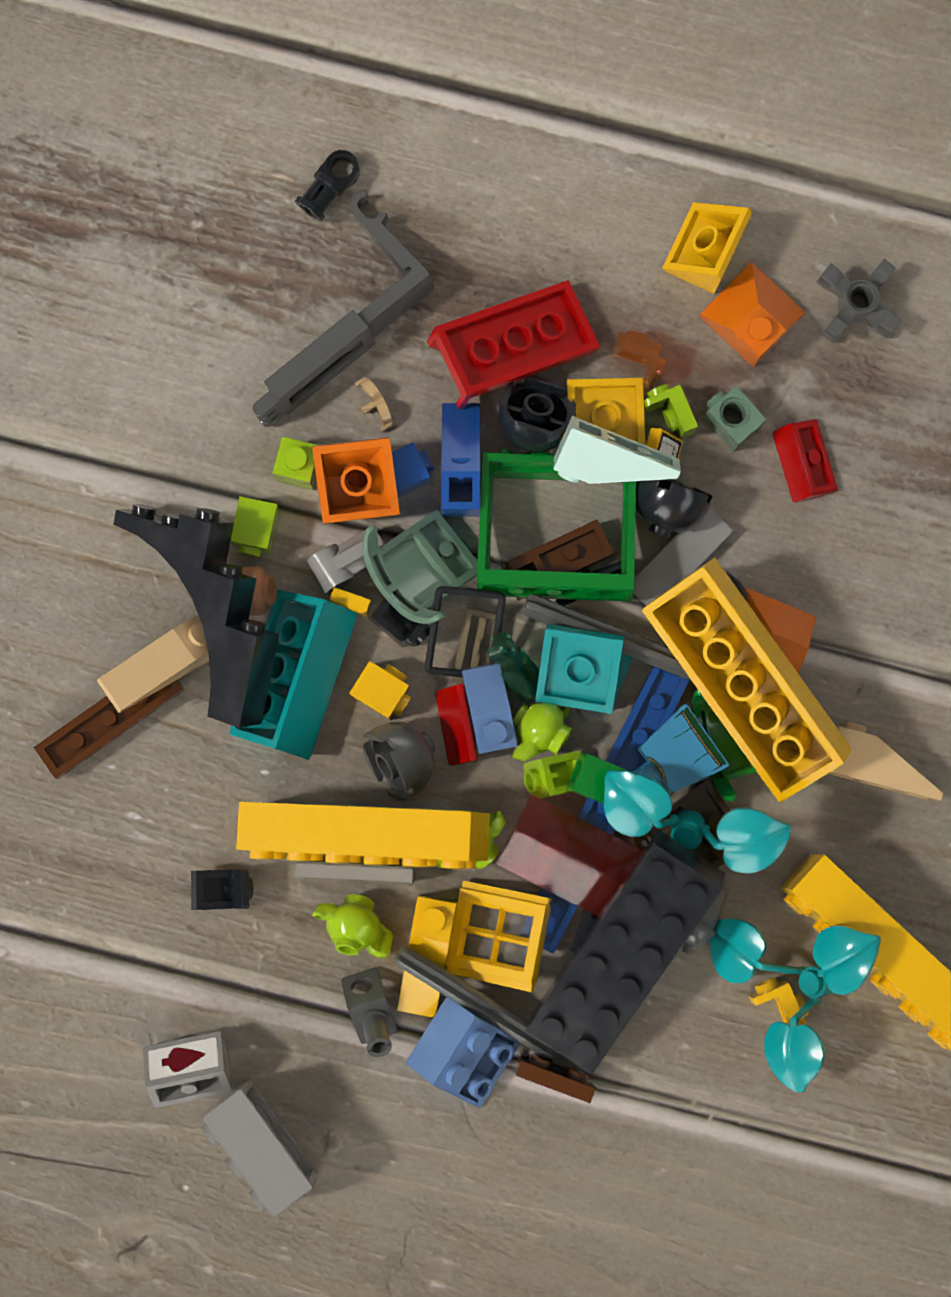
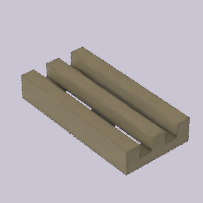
M466 606L454 669L462 670L472 616L479 617L470 668L478 666L486 621L491 619L494 620L495 624L496 612ZM493 625V630H492V635H491V640H490V646H489V651H488V656H487L486 665L489 663V657H490V650H491V644H492V637H493L494 625ZM452 677L451 682L464 684L462 677Z

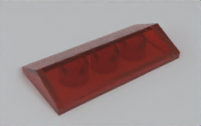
M530 794L495 864L599 916L643 851Z

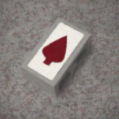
M221 1031L213 1033L203 1032L193 1037L174 1041L165 1040L155 1045L143 1047L145 1088L154 1108L232 1092L229 1051Z

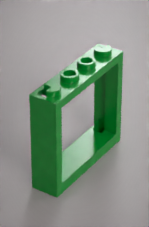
M502 449V453H483L477 589L499 591L505 594L506 597L527 598L530 594H536L546 599L631 602L634 592L636 481L615 482L622 483L620 574L490 569L494 478L568 480L562 478L558 471L553 469L555 455H551L549 452L513 454L510 450Z

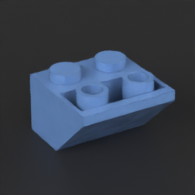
M446 997L405 1063L433 1086L481 1108L505 1067L512 1060L521 1042Z

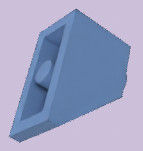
M500 663L462 669L479 754L516 747L517 741Z

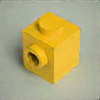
M371 661L368 662L349 693L351 697L388 720L392 718L393 714L400 717L412 697L407 695L410 687L404 683L407 677L404 673L387 664L385 669H382Z

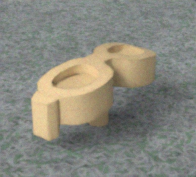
M365 377L355 382L354 385L356 387L361 386L372 400L360 407L363 414L377 408L384 425L381 427V432L393 427L389 408L375 384Z

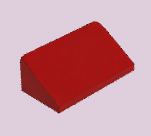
M817 419L789 423L773 432L774 442L794 503L838 491Z
M457 684L438 690L435 696L448 764L455 766L476 762L478 755L465 685Z

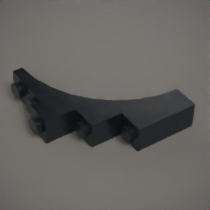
M133 504L132 509L116 510L113 525L137 535L157 550L176 571L193 600L203 626L209 653L211 687L207 717L237 728L262 724L279 634L266 630L265 623L249 619L257 578L242 574L243 568L240 566L226 563L234 523L220 519V512L207 508H197L196 513L180 515L164 513L163 516L155 514L156 508L143 504Z

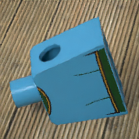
M685 704L677 709L638 748L646 763L633 772L660 782L670 794L725 769L729 764L688 705Z

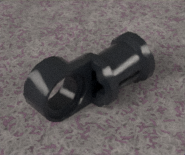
M347 150L332 152L315 172V180L305 194L295 199L294 202L310 217L322 222L325 218L323 213L336 196H341L346 188L357 182L360 176V168L356 157ZM346 160L353 165V170L348 177L338 178L332 174V167L337 161Z

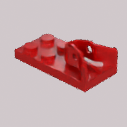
M569 280L435 326L427 340L430 348L441 352L461 394L456 402L458 410L463 409L470 398L503 387L513 381L522 380L525 377L533 376L593 354L600 348Z

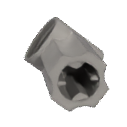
M366 530L340 545L332 544L307 559L325 594L332 593L333 588H342L354 580L356 574L367 569L363 555V540ZM377 533L378 545L380 548L384 545V543Z

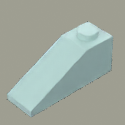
M574 416L571 417L556 451L553 467L562 478L570 482L578 483L581 480L589 484L678 479L681 472L678 458Z

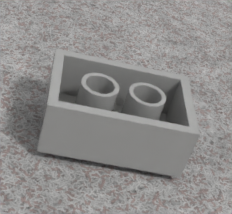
M250 1079L217 1102L201 1118L205 1123L202 1127L204 1134L215 1147L220 1144L228 1154L229 1158L226 1159L228 1167L238 1179L244 1177L253 1189L250 1192V1196L262 1212L268 1210L275 1217L313 1188L318 1172Z

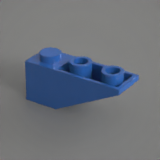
M442 403L441 515L443 517H480V403H467L460 410H458L456 403Z

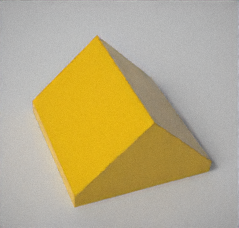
M693 202L662 269L671 275L715 294L753 211L747 207Z

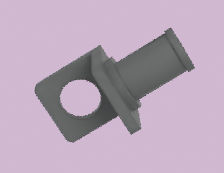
M374 967L342 978L341 983L347 1009L362 1044L367 1043L368 1053L373 1057L387 1055L392 1049L389 1036L397 1033L398 1030L385 996L378 968ZM363 981L373 983L372 988L364 994L353 993V988L358 983Z

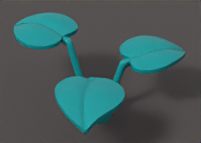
M610 770L605 775V815L610 825L624 835L639 837L647 834L652 825L659 829L672 826L671 838L689 850L696 848L701 843L702 836H704L715 849H724V862L726 866L739 873H755L765 869L779 857L788 842L791 832L790 824L779 821L760 810L746 807L732 809L721 818L717 827V836L720 840L718 841L710 832V827L705 825L702 815L697 811L683 810L677 815H671L669 819L661 820L670 813L672 800L668 791L654 779L636 772L624 770Z
M735 918L718 920L714 930L716 933L713 938H710V954L714 968L723 979L731 983H745L752 979L756 968L764 971L798 974L800 976L799 987L803 993L810 997V1000L791 1017L790 1025L781 1021L770 1025L764 1039V1051L767 1062L775 1076L793 1091L805 1092L807 1086L822 1068L825 1050L823 1040L818 1032L809 1025H798L799 1020L815 1005L821 1004L822 996L834 993L841 995L849 994L863 985L875 964L880 947V936L861 932L847 926H830L822 930L815 940L813 957L817 965L807 968L805 966L794 967L769 964L759 960L764 955L767 944L762 933L753 924Z

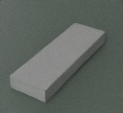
M709 507L703 520L694 529L684 533L679 532L634 578L633 594L647 606L655 598L683 580L684 577L693 573L734 530Z
M298 861L295 863V877L413 883L414 868L412 866Z

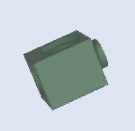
M737 386L728 393L724 389L716 393L706 403L710 409L703 418L733 452L757 432L767 420ZM727 408L737 410L741 415V423H728L723 417V410Z

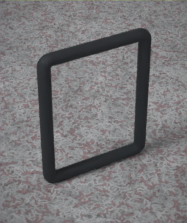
M452 586L438 587L435 591L433 611H440L443 593L498 599L488 664L496 663L506 602L505 594L499 591ZM439 621L431 623L425 671L431 675L463 678L462 670L432 667Z

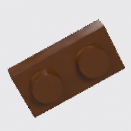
M531 1054L529 1060L523 1057L519 1058L515 1069L517 1077L591 1104L596 1088L593 1083L588 1082L590 1077L588 1074L569 1067L566 1073L551 1068L552 1061L535 1054Z

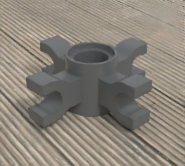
M884 258L867 280L860 279L851 282L831 263L821 274L817 283L839 298V313L826 327L822 335L834 343L851 322L857 323L866 320L879 334L887 339L902 320L878 304L880 299L879 288L890 277L896 267ZM853 294L863 296L867 302V307H856L852 303L850 296Z

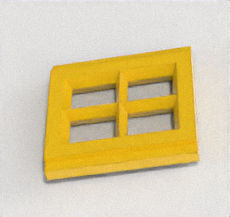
M463 880L462 888L459 891L445 963L447 965L446 971L462 977L534 992L551 910V898Z

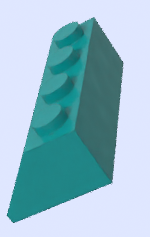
M277 589L276 601L271 606L265 625L266 630L278 633L279 639L262 724L242 728L231 725L229 735L310 760L358 613L325 599Z

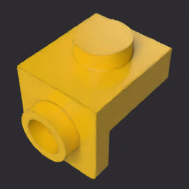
M776 977L756 984L754 986L756 992L748 995L750 1002L755 1006L774 999L783 1021L789 1025L791 1017L805 1005L800 993L794 995L790 984L783 980L777 982ZM809 1012L799 1020L798 1025L806 1024L804 1017L808 1016Z

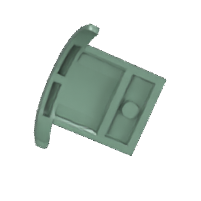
M437 509L380 548L377 539V527L371 525L366 529L363 540V555L367 570L385 599L402 616L410 621L430 624L442 619L445 616L443 611L429 610L433 607L436 589L440 586L462 587L477 576L478 561ZM443 593V595H442V600H444L446 597H448V596L451 595V594H444V593Z

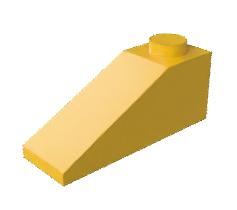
M418 895L408 947L444 969L456 902ZM404 971L397 1011L434 1018L440 992Z

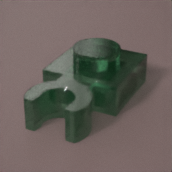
M506 631L492 636L491 639L496 645L488 648L487 652L495 663H500L503 667L501 676L505 685L514 691L522 703L535 698L540 671L522 646L515 648L511 636Z

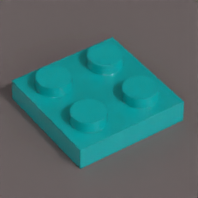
M547 624L535 701L612 714L624 636Z

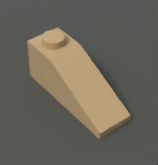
M199 615L171 629L97 680L119 713L209 662V653Z
M847 721L844 722L843 727L837 726V729L850 745L852 751L844 764L829 772V775L928 801H942L943 793L878 736L866 733V726Z

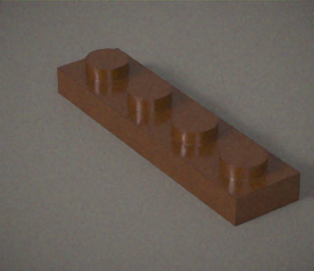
M177 679L120 713L106 696L33 748L54 778L60 779L185 689Z

